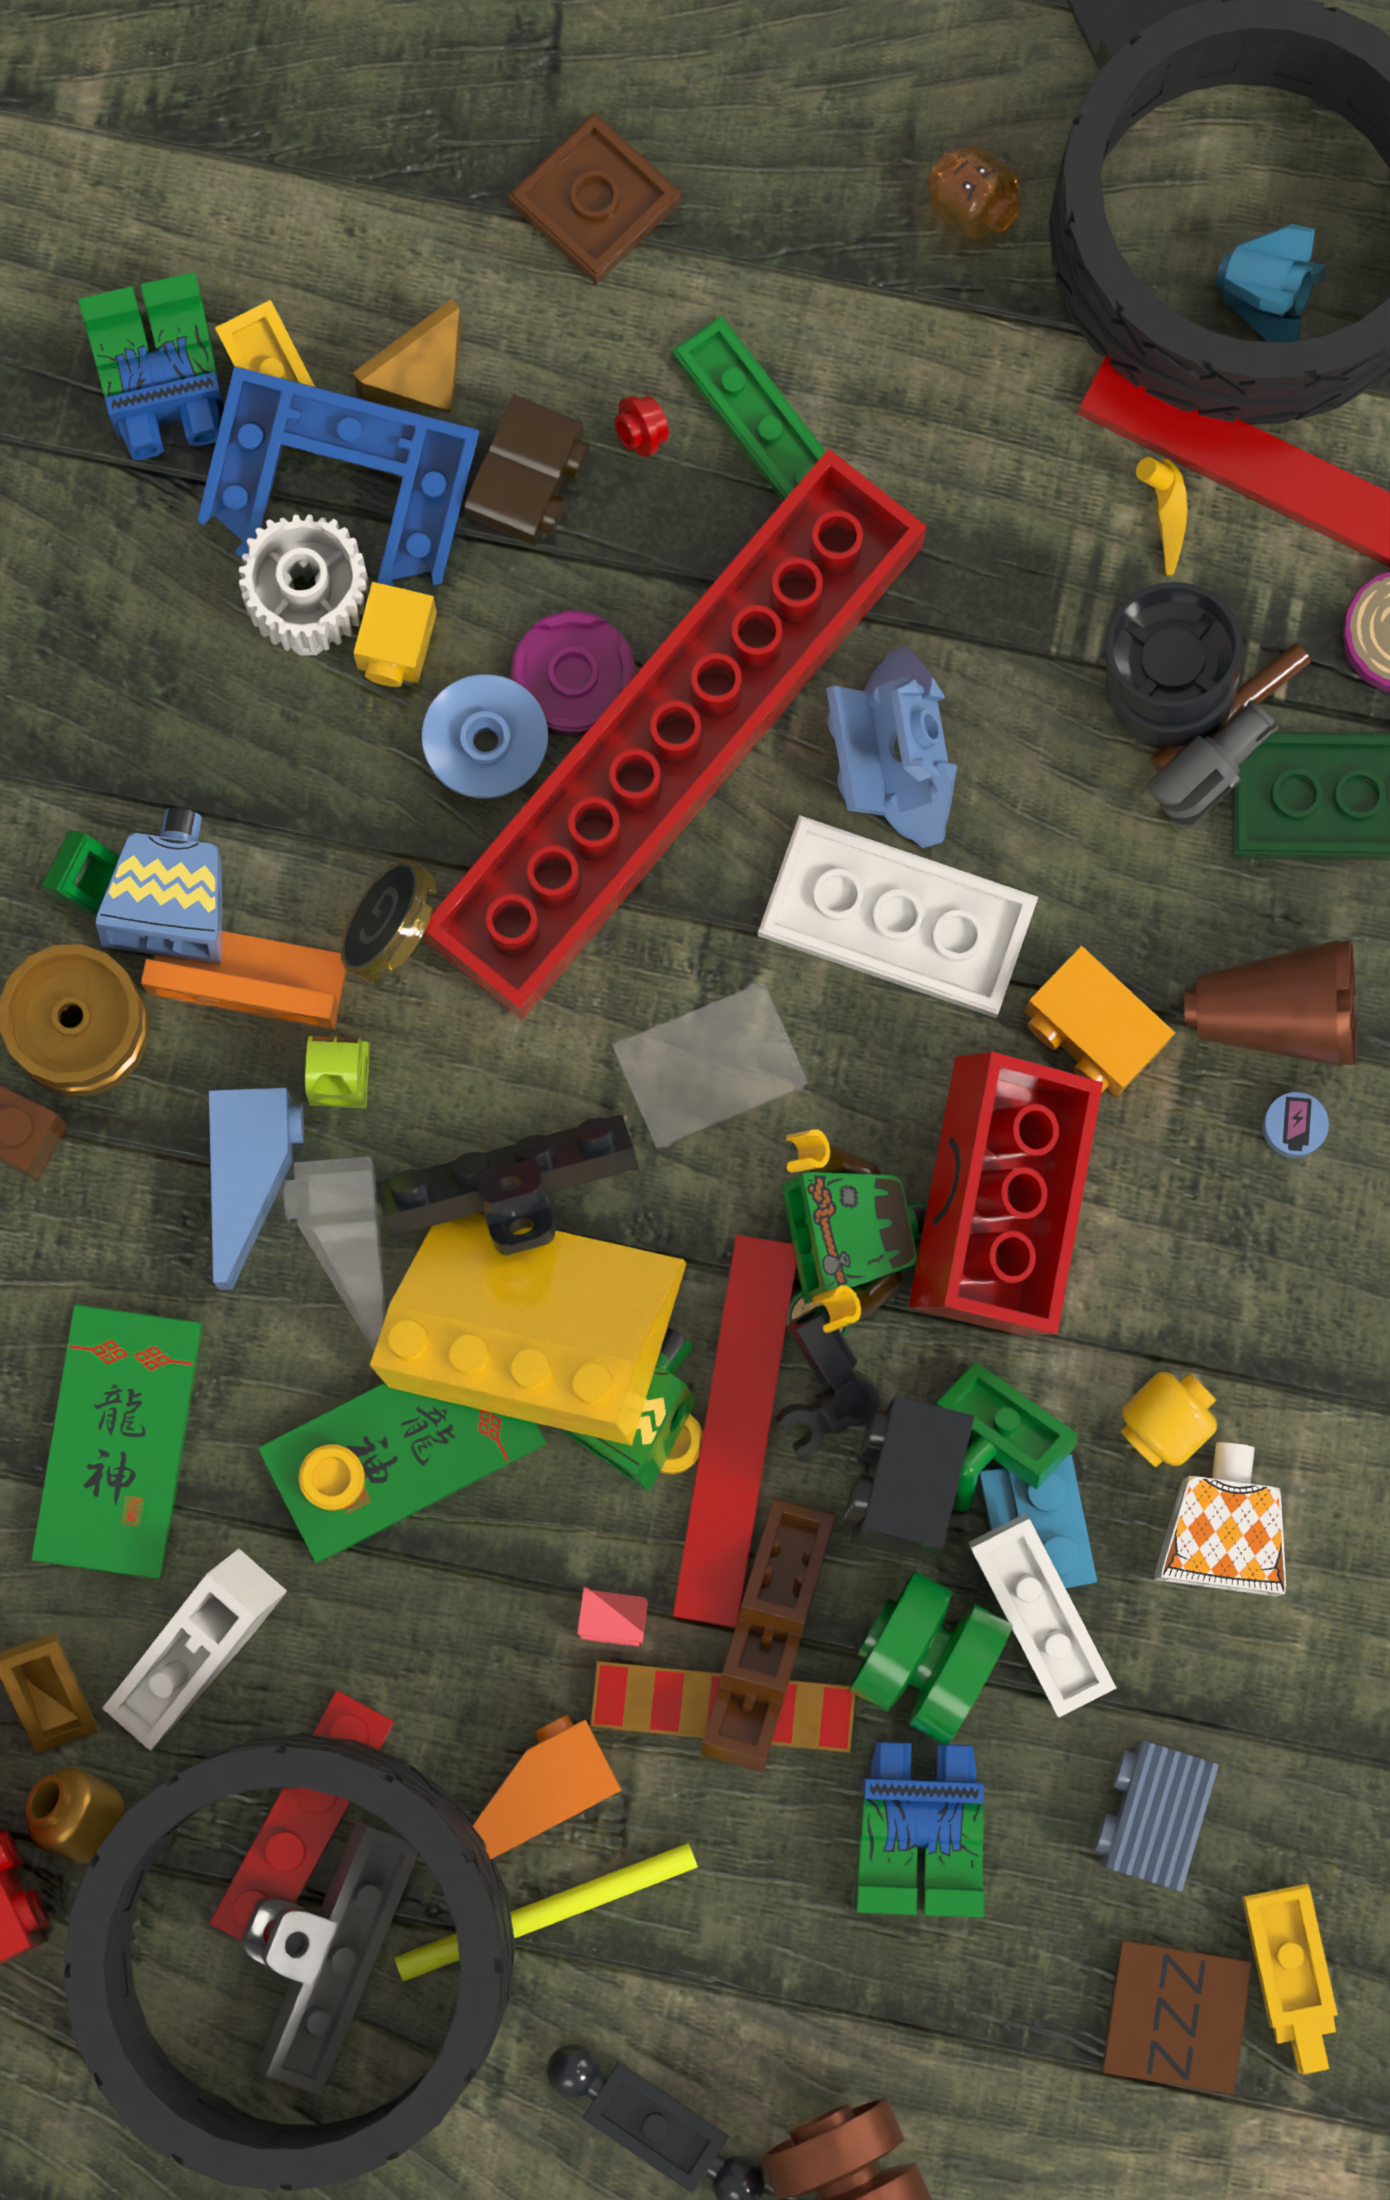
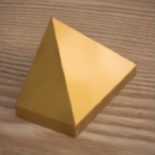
M450 299L353 372L357 393L363 400L387 405L452 411L462 334L460 308L454 300Z
M56 1633L0 1652V1678L36 1753L98 1732L96 1721Z

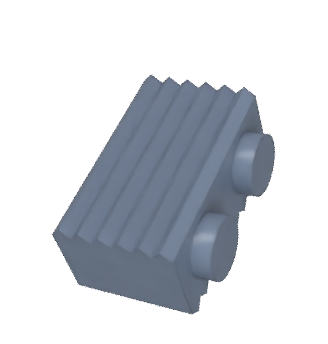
M1137 1741L1134 1752L1123 1750L1113 1781L1114 1788L1123 1790L1116 1810V1816L1108 1813L1104 1814L1094 1846V1851L1104 1854L1101 1867L1182 1892L1219 1764L1147 1741Z

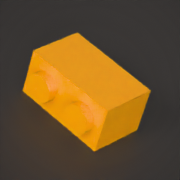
M1082 946L1029 1000L1024 1010L1031 1018L1027 1023L1028 1028L1042 1043L1052 1050H1055L1060 1045L1078 1062L1074 1066V1070L1079 1076L1103 1082L1102 1092L1108 1089L1116 1098L1169 1043L1175 1034L1168 1025Z

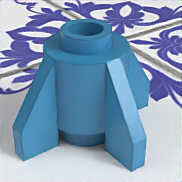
M1295 224L1281 227L1241 242L1232 254L1226 253L1220 262L1216 285L1217 289L1223 290L1225 304L1233 308L1267 342L1287 343L1300 340L1303 317L1288 313L1300 315L1304 311L1311 295L1312 286H1316L1325 277L1327 266L1309 261L1312 255L1315 229Z

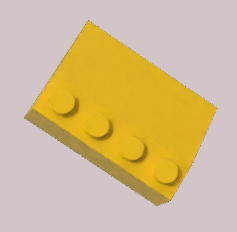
M476 1213L433 1225L389 1304L370 1366L385 1384L392 1389L632 1446L686 1262L684 1259L556 1230L555 1237L549 1244L511 1255H502L493 1246L485 1214ZM532 1228L519 1229L513 1234H524Z

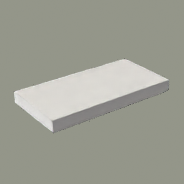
M799 815L762 919L758 937L997 1018L1038 897Z

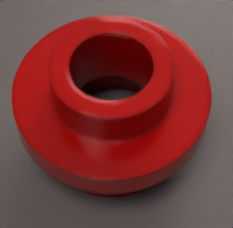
M630 395L620 400L618 415L614 418V426L619 440L626 449H634L642 457L655 454L658 451L659 445L666 442L669 437L667 420L660 405L649 395L642 398Z

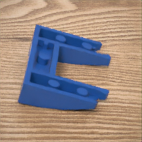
M234 366L197 521L204 526L214 515L243 540L234 553L241 559L243 554H249L247 540L249 538L256 539L255 530L258 527L262 529L282 446L294 447L403 476L377 583L393 586L392 580L431 572L433 585L441 584L480 430Z

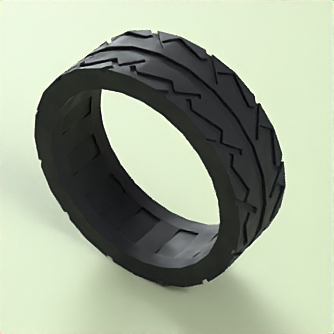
M1208 0L1177 9L1138 32L1096 74L1073 119L1059 168L1049 215L1052 264L1056 270L1059 269V273H1056L1055 277L1071 319L1094 352L1104 357L1109 355L1112 358L1109 364L1134 386L1147 387L1145 393L1184 412L1195 411V408L1199 409L1198 415L1234 423L1236 417L1250 425L1279 424L1291 421L1292 419L1298 421L1343 406L1375 386L1390 373V297L1357 322L1325 336L1293 342L1245 341L1206 330L1170 310L1141 284L1119 252L1105 215L1101 181L1102 166L1107 155L1125 132L1157 106L1191 91L1228 84L1271 86L1307 96L1340 114L1370 140L1390 169V36L1379 27L1338 7L1324 8V3L1313 0Z
M295 1734L243 1742L170 1776L126 1811L89 1863L71 1908L64 1964H66L64 1983L71 2030L90 2075L94 2074L98 2089L128 2128L167 2158L172 2156L183 2167L227 2185L278 2191V2185L280 2189L294 2191L342 2184L388 2164L387 2160H395L436 2128L488 2057L510 2000L515 1939L508 1892L494 1858L490 1860L489 1854L485 1850L487 1848L485 1842L473 1827V1822L451 1794L414 1766H409L404 1760L356 1740L307 1734L306 1737ZM257 1788H307L346 1798L388 1822L417 1849L440 1883L456 1925L461 1968L456 2011L439 2056L431 2068L400 2096L364 2115L323 2125L279 2124L240 2114L201 2092L172 2065L150 2032L134 1989L130 1943L135 1905L150 1866L174 1831L201 1807L218 1798Z

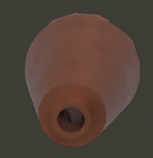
M1338 939L1197 976L1196 989H1185L1184 1010L1186 1027H1197L1200 1040L1338 1067L1355 1065L1357 1053V1016H1355L1354 1005L1356 977L1353 943L1351 940L1339 941Z

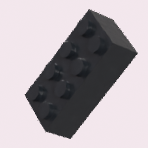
M899 1396L893 1398L886 1410L877 1408L872 1420L866 1425L858 1457V1463L869 1465L867 1475L861 1474L860 1479H857V1482L851 1488L843 1518V1526L854 1528L850 1543L924 1562L943 1548L975 1415Z

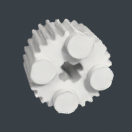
M293 515L292 522H287L284 517L280 518V522L277 523L269 519L266 521L267 529L263 530L258 527L255 530L257 538H249L247 540L249 554H243L242 559L245 566L239 568L242 580H239V585L253 625L259 627L263 637L269 635L272 644L277 645L281 641L284 650L288 651L292 648L298 655H317L323 649L325 651L329 650V643L332 641L340 645L343 634L348 637L353 634L352 625L360 626L359 615H364L369 596V581L362 553H359L357 541L355 538H350L349 532L345 527L339 530L338 522L335 519L329 523L323 517L318 522H314L312 515H307L305 521H301L298 515ZM303 576L308 582L312 576H315L316 584L308 590L298 591L295 590L293 581Z

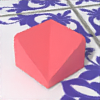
M584 1587L578 1636H580L581 1640L632 1647H639V1644L643 1645L648 1607L647 1599L641 1596L589 1590L587 1587Z

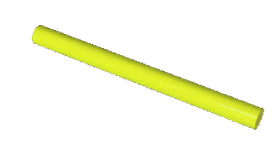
M689 1843L511 1911L514 1939L698 1868ZM457 1934L449 1935L395 1956V1962L403 1982L459 1961Z

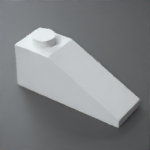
M237 1549L205 1575L102 1709L147 1749L153 1750L252 1637L286 1594L287 1590L244 1552Z

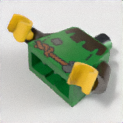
M814 1129L786 1135V1141H791L796 1145L799 1155L798 1160L787 1162V1170L790 1173L805 1170L810 1172L803 1173L783 1184L782 1191L804 1304H817L821 1302L827 1307L830 1314V1322L823 1325L822 1328L825 1333H829L855 1323L859 1319L870 1317L900 1288L901 1272L915 1266L917 1263L914 1242L921 1241L928 1202L907 1205L903 1183L898 1176L882 1175L876 1164L829 1144L823 1132Z

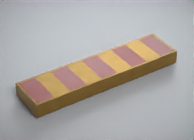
M597 1661L590 1727L704 1738L722 1674ZM790 1680L771 1745L850 1753L855 1695L848 1691L850 1686Z

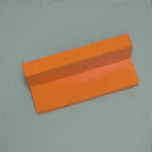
M222 931L221 964L155 955L154 960L146 959L141 985L150 996L335 1030L347 967L342 957L343 953Z

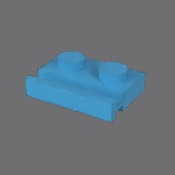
M1068 1455L1037 1490L1007 1468L987 1470L979 1473L989 1531L1027 1513L1065 1589L1097 1582L1072 1455Z

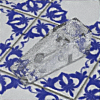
M371 1156L295 1162V1180H287L283 1184L287 1219L298 1218L299 1229L371 1348L375 1351L386 1316L375 1164Z

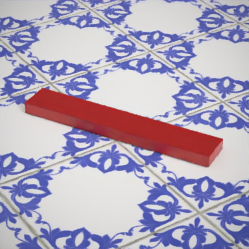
M1109 355L1104 358L1079 407L1078 415L1390 567V492L1236 417L1234 423L1198 415L1199 409L1196 408L1195 411L1184 412L1145 393L1147 387L1134 386L1109 364L1112 360Z
M736 1235L673 1612L674 1618L736 1628L796 1269L793 1244Z

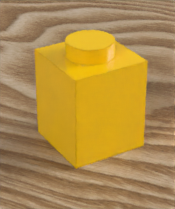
M372 582L354 649L357 668L366 671L365 677L367 679L391 687H400L403 680L419 683L437 614L434 596Z

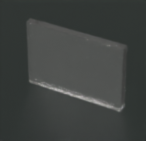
M765 982L751 984L749 988L631 1038L620 1039L618 1043L613 1045L614 1052L656 1149L661 1147L667 1148L673 1142L792 1092H800L809 1084Z

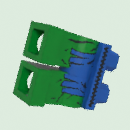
M195 272L140 284L157 350L150 352L141 310L133 286L78 299L109 417L116 435H122L132 459L136 461L158 456L164 452L159 430L160 426L182 421L189 446L206 445L217 440L221 423L219 412L224 411L225 405L221 393L203 297Z
M876 1741L870 1763V1777L862 1776V1800L854 1899L855 1911L857 1913L916 1915L917 1849H923L921 1912L926 1916L984 1918V1783L976 1781V1765L972 1746L936 1744L935 1779L910 1778L911 1743Z

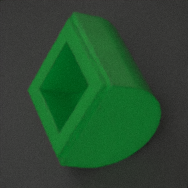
M68 830L40 887L60 901L97 916L120 855L85 833Z

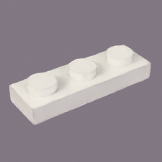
M1027 1513L968 1542L1009 1623L1013 1625L1012 1629L1058 1718L1116 1689Z

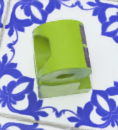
M308 1036L305 1092L309 1106L367 1107L369 1042L362 1041L360 1038Z

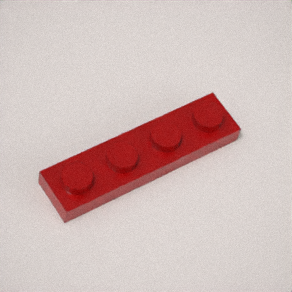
M337 1690L313 1735L356 1740L380 1750L395 1721ZM283 1788L209 1924L241 1941L255 1904L259 1899L277 1897L297 1903L347 1812L351 1801L307 1788ZM276 1919L268 1922L263 1930V1938L266 1943Z

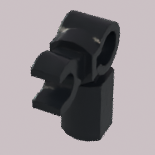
M823 1305L815 1306L793 1319L787 1328L818 1382L821 1384L830 1383L829 1388L815 1395L817 1398L816 1402L809 1406L800 1403L789 1405L776 1416L782 1430L796 1422H805L810 1426L808 1434L792 1444L798 1457L809 1456L816 1452L823 1444L825 1434L832 1430H835L838 1434L850 1426L860 1427L868 1424L872 1420L873 1414L876 1413L877 1408L880 1409V1397L872 1380L866 1374L853 1370L857 1365V1359L840 1330L837 1329L829 1333L824 1332L822 1326L830 1322V1314L826 1306Z

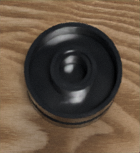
M1167 582L1140 590L1127 599L1117 610L1110 623L1106 639V689L1108 702L1114 716L1130 734L1153 745L1180 747L1186 746L1197 735L1202 738L1206 735L1211 736L1224 725L1236 704L1241 660L1240 629L1229 607L1216 595L1202 587L1188 583Z

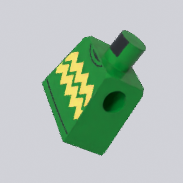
M667 1327L632 1446L568 1430H559L648 1492L653 1486L694 1407L695 1398L683 1381L674 1376L694 1349L693 1345L679 1333Z

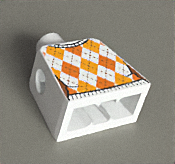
M1217 1442L1212 1478L1188 1476L1182 1480L1155 1569L1154 1580L1274 1597L1285 1594L1286 1575L1280 1488L1251 1484L1255 1447Z

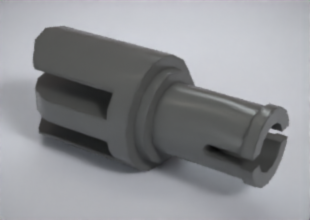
M1251 699L1246 704L1247 706L1213 738L1207 735L1202 738L1197 735L1149 780L1148 790L1178 828L1185 830L1193 827L1241 781L1238 776L1241 770L1238 766L1272 733H1276L1279 730L1278 725L1275 724L1271 716L1254 700Z

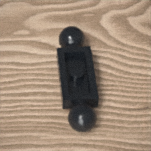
M567 2044L558 2048L551 2055L547 2064V2078L551 2087L564 2097L577 2098L585 2095L593 2100L582 2116V2119L692 2194L705 2176L712 2181L713 2192L718 2200H759L765 2188V2178L760 2166L746 2156L738 2155L725 2158L719 2154L729 2138V2134L620 2061L617 2062L607 2078L599 2073V2064L595 2055L582 2045Z

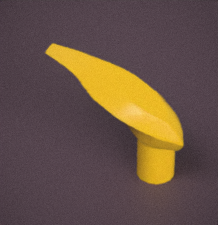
M1145 457L1137 465L1136 476L1139 480L1155 488L1157 495V526L1164 551V576H1173L1180 557L1187 526V491L1181 472L1169 459H1165L1161 463L1152 457Z

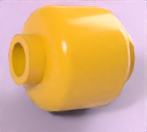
M1159 1372L1122 1408V1416L1127 1425L1120 1432L1154 1467H1157L1163 1461L1173 1467L1180 1466L1217 1430L1216 1419L1208 1410L1216 1399L1190 1372L1181 1381L1171 1373Z

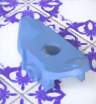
M907 645L887 653L883 662L871 673L864 691L839 686L826 688L830 707L827 713V723L830 733L836 742L840 766L837 781L840 793L846 801L847 810L885 816L899 834L914 840L921 848H926L942 843L945 839L957 765L948 763L938 701L945 699V696L931 673ZM896 736L898 737L901 761L897 758L894 751Z

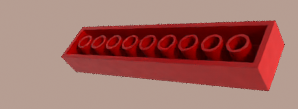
M828 448L421 926L425 942L523 1021L922 549L927 526Z

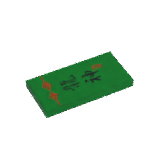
M74 1304L32 1561L158 1580L163 1579L204 1327L202 1323Z
M383 1383L259 1447L258 1450L315 1563L318 1565L547 1446V1443L534 1422L392 1389ZM323 1445H340L349 1449L359 1458L365 1471V1485L360 1497L351 1506L342 1510L327 1511L316 1507L308 1501L300 1488L299 1471L303 1460L311 1451Z

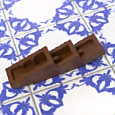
M773 1498L742 1601L738 1622L723 1668L719 1689L702 1742L700 1755L764 1772L836 1515Z

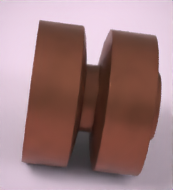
M885 2097L852 2109L849 2104H845L818 2115L788 2132L790 2138L770 2148L759 2157L778 2199L795 2197L815 2191L818 2200H932L916 2163L900 2164L878 2170L875 2162L893 2151L905 2140L889 2102Z

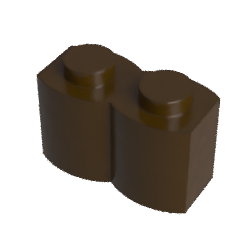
M513 395L465 504L467 519L533 546L537 545L543 532L552 535L558 526L566 500L558 497L559 491L567 475L577 479L590 449V444L582 441L584 436L583 422Z

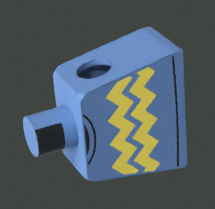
M169 808L164 812L160 836L140 833L129 835L97 914L95 925L101 947L221 964L222 863L219 847L210 843L198 842L202 817L199 814L188 809Z

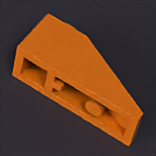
M566 1715L534 1732L539 1744L525 1752L473 1824V1827L485 1842L487 1847L485 1850L489 1854L490 1860L622 1791L587 1720L574 1725L569 1715Z

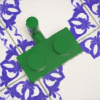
M976 1361L936 1403V1406L975 1415L969 1437L971 1444L966 1449L953 1509L957 1511H966L973 1505L978 1475L992 1459L999 1462L1037 1490L1076 1447L1078 1433Z

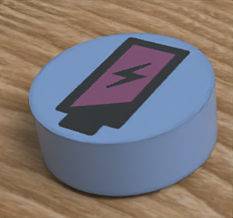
M1290 1092L1278 1097L1268 1107L1262 1121V1131L1267 1144L1276 1153L1288 1158H1300L1314 1152L1324 1142L1329 1128L1328 1115L1323 1105L1313 1096L1302 1092Z

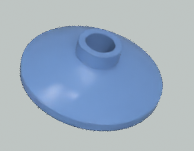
M489 674L473 675L462 678L447 686L433 700L423 722L422 745L430 769L444 785L467 797L494 799L519 790L535 776L547 752L548 727L541 706L535 697L523 686L502 676ZM488 732L497 737L498 743L493 750L482 752L474 746L476 737L481 733Z

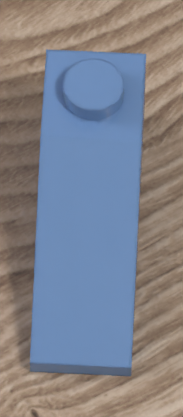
M287 1088L209 1091L213 1283L219 1290L233 1289L293 1162V1144L304 1143L302 1105H292V1098Z

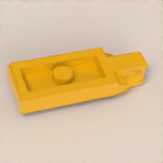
M1309 1884L1242 1896L1269 2027L1273 2028L1276 2043L1291 2042L1299 2074L1302 2073L1304 2075L1328 2070L1329 2065L1322 2035L1336 2032L1333 2016L1338 2014Z

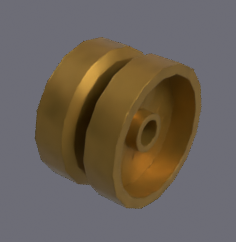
M83 944L53 945L28 956L8 977L0 997V1033L9 1054L41 1087L67 1097L96 1096L120 1085L139 1066L149 1042V1013L138 988L129 974L107 953ZM83 1011L82 1022L77 1027H64L65 1021H75L78 1012Z

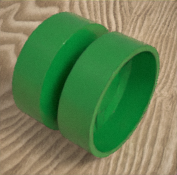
M914 1570L896 1601L888 1597L857 1653L864 1660L848 1691L887 1712L900 1698L909 1684L918 1688L919 1692L910 1714L909 1726L947 1746L959 1730L1005 1646L1013 1625L974 1604L963 1615L952 1631L943 1628L942 1624L951 1601L952 1591Z

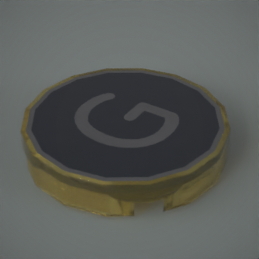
M402 860L389 866L373 881L357 904L342 940L341 961L346 971L364 981L374 983L381 980L380 971L383 968L392 972L406 961L418 945L431 918L432 907L425 903L427 892L430 894L436 893V882L431 872L414 862Z

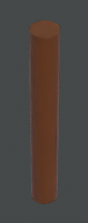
M1294 643L1238 688L1236 704L1231 715L1224 725L1209 737L1213 738L1247 706L1246 704L1251 699L1259 704L1311 662L1306 651L1299 644ZM1185 746L1164 747L1151 757L1153 766L1159 772Z

